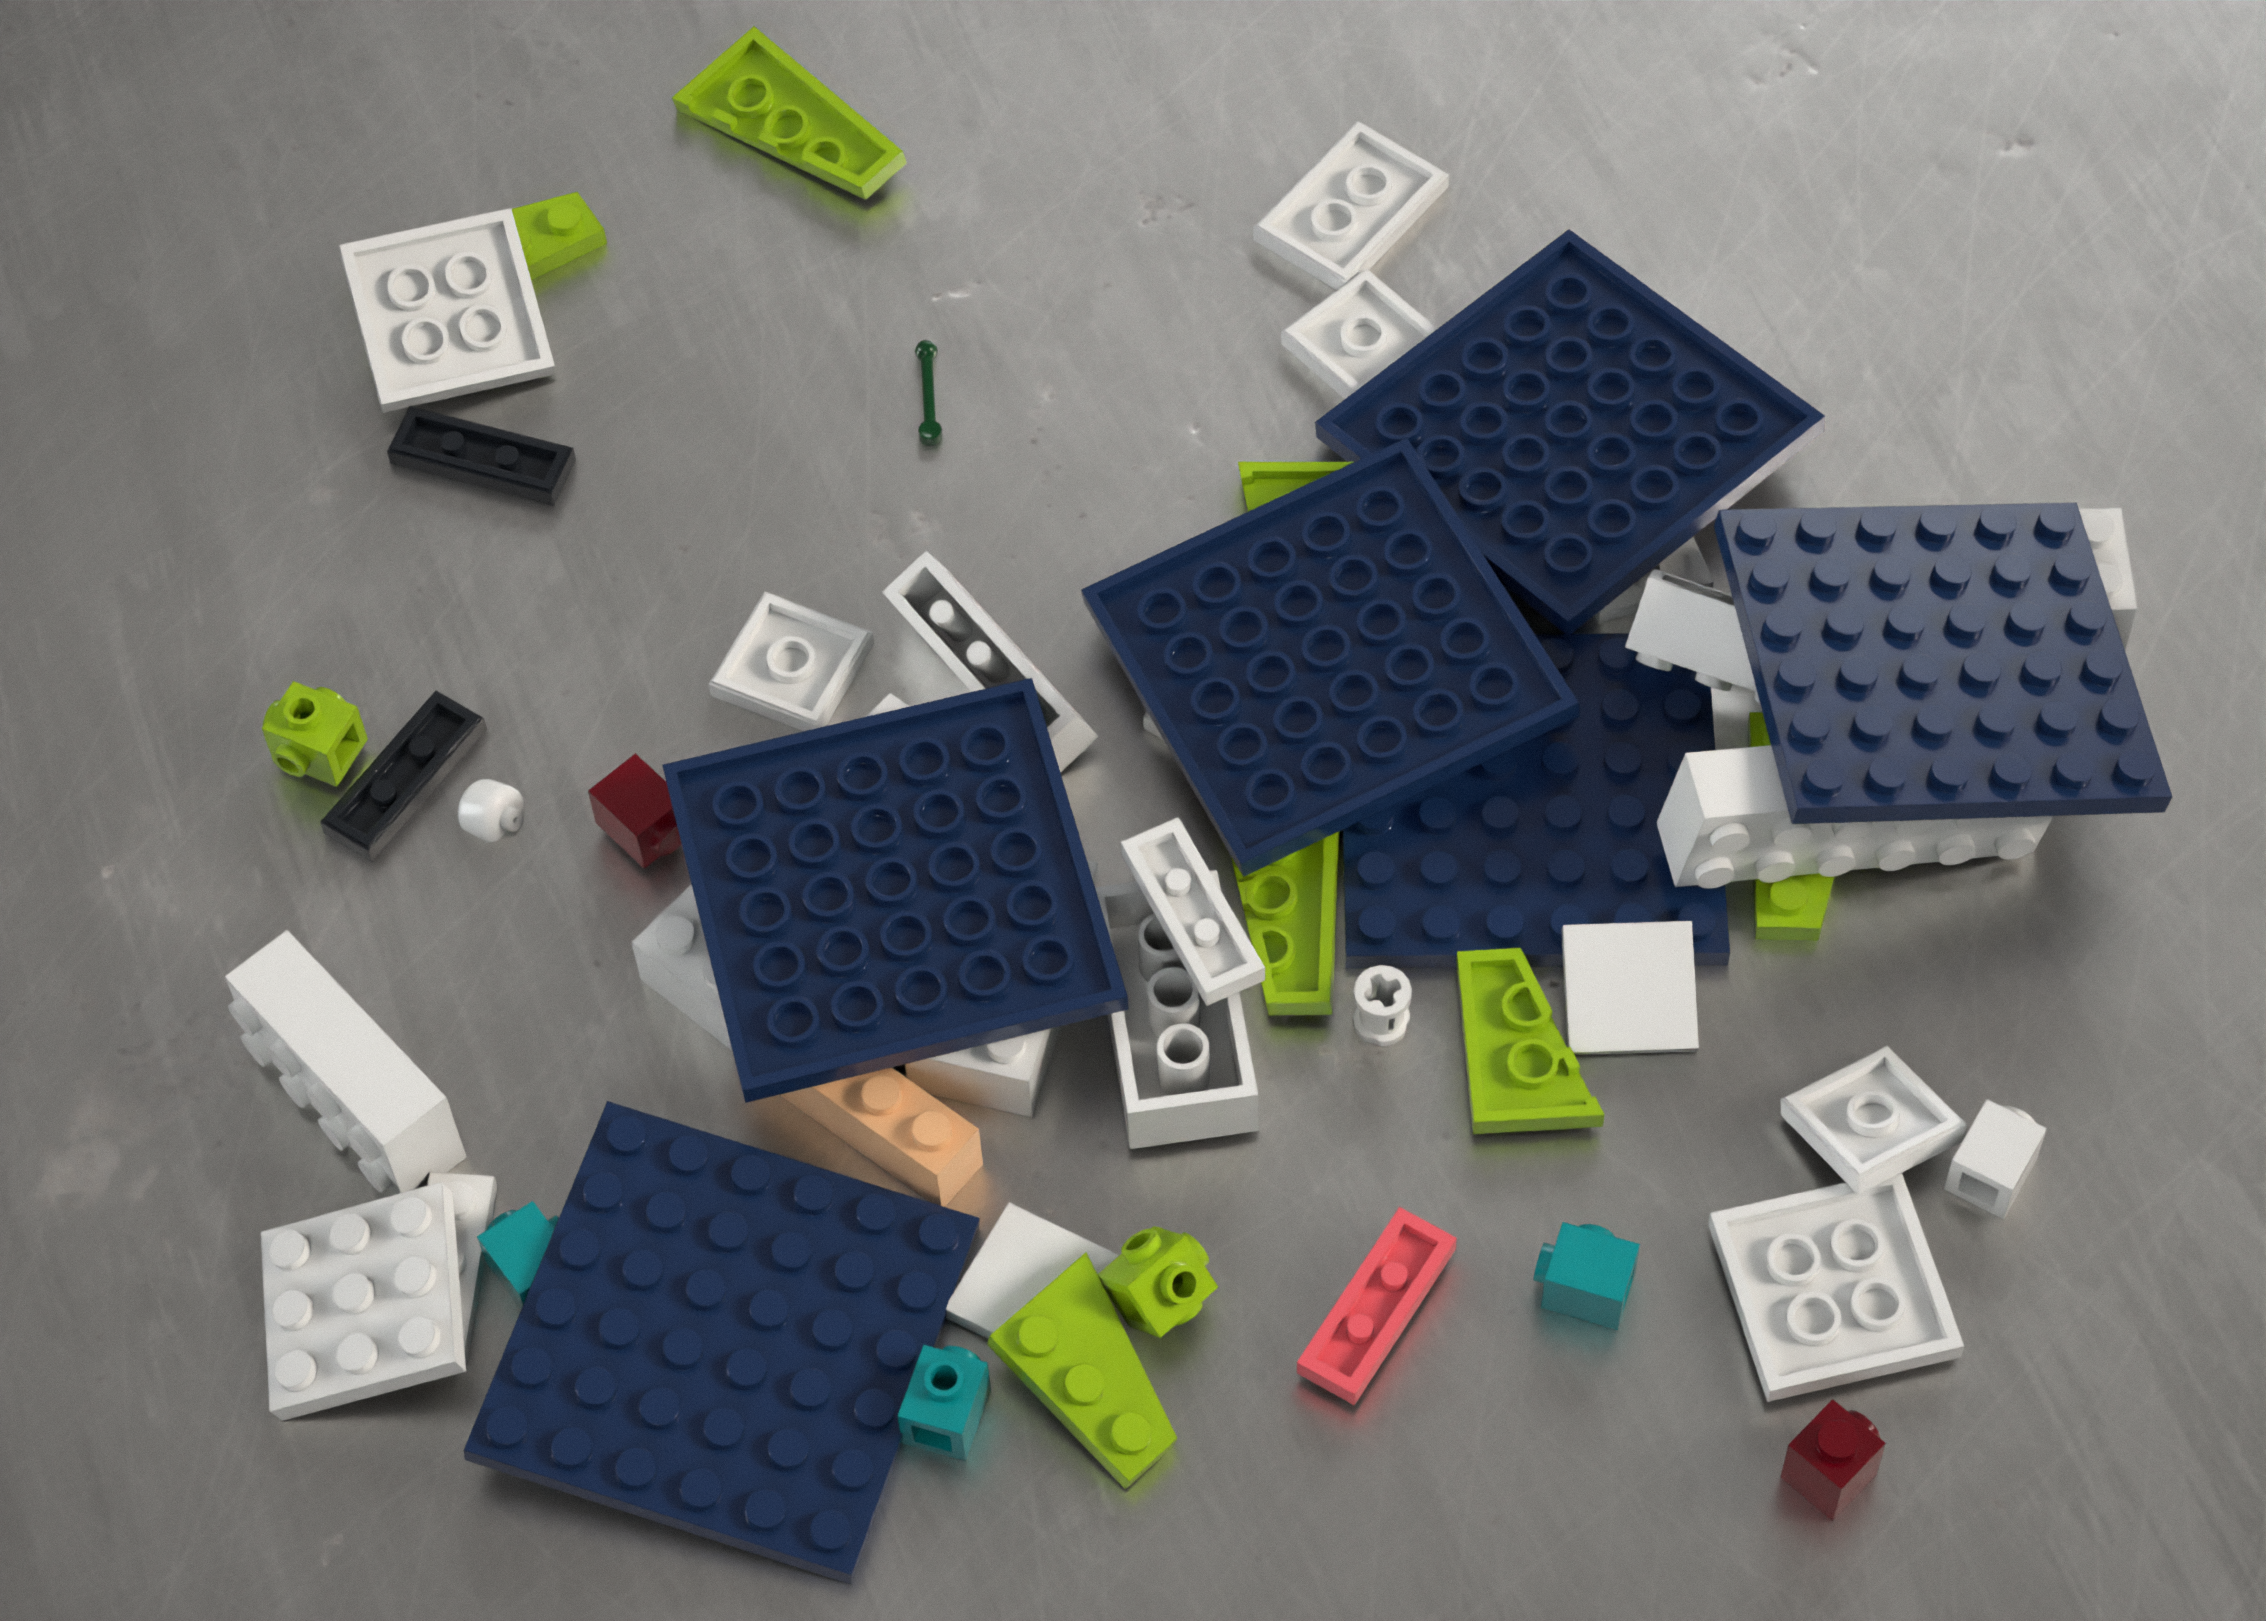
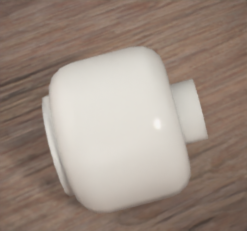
M492 779L478 780L471 784L461 797L457 813L459 825L465 831L484 841L495 842L507 830L515 832L522 826L524 820V799L520 792L510 785Z

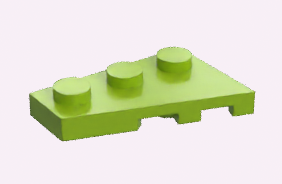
M1522 949L1457 951L1456 969L1473 1134L1603 1127L1605 1114L1596 1097L1591 1096L1580 1074V1065L1571 1047L1566 1046L1552 1018V1009Z
M1087 1252L989 1336L987 1345L1125 1490L1174 1447L1178 1438Z

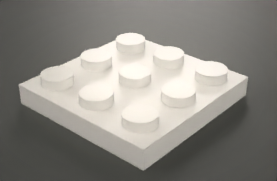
M511 208L339 245L343 267L382 413L555 375V364Z
M1902 1173L1859 1195L1845 1182L1710 1213L1708 1226L1767 1402L1961 1358L1964 1344Z
M443 1182L261 1232L269 1410L278 1419L284 1421L466 1372L453 1192Z

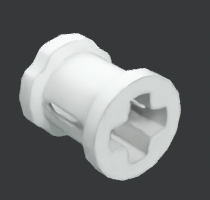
M1374 966L1362 972L1355 981L1353 996L1357 1009L1353 1014V1025L1355 1032L1363 1041L1384 1047L1394 1045L1404 1038L1406 1029L1410 1024L1408 1006L1411 1001L1412 988L1409 979L1402 971L1392 966ZM1373 983H1376L1375 993H1372ZM1392 1019V1028L1388 1029L1389 1020Z

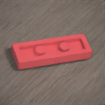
M1399 1207L1298 1359L1297 1374L1355 1405L1455 1252L1457 1238Z

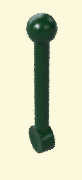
M925 339L920 341L915 348L916 357L921 361L924 422L919 426L918 433L922 444L934 446L940 443L943 436L941 425L936 422L933 360L937 356L938 349L933 341Z

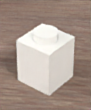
M1986 1099L1952 1159L1944 1190L2004 1219L2038 1158L2047 1128L2035 1123L2029 1114L2019 1108L2001 1106Z

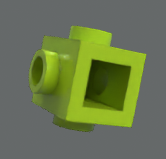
M295 681L291 683L281 700H275L269 706L263 720L262 731L271 753V758L281 770L295 777H302L306 774L336 787L368 740L357 706L346 702L331 689L325 687L313 689Z
M1156 1226L1144 1229L1131 1236L1121 1248L1122 1254L1097 1274L1105 1291L1128 1326L1159 1338L1174 1326L1184 1324L1195 1317L1202 1308V1301L1218 1288V1285L1205 1267L1210 1260L1201 1244L1186 1232L1179 1234Z

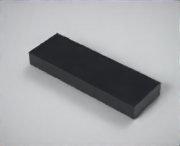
M409 406L387 450L390 464L552 506L555 505L576 461L573 447Z
M435 690L320 821L324 834L373 862L485 733L487 727L484 718Z

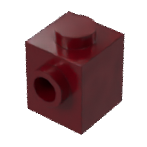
M636 753L588 790L596 824L644 869L660 856H668L681 846L667 783Z
M1832 1399L1789 1443L1780 1478L1830 1520L1834 1521L1877 1476L1886 1443L1880 1438L1879 1431L1866 1416L1855 1410L1848 1412Z

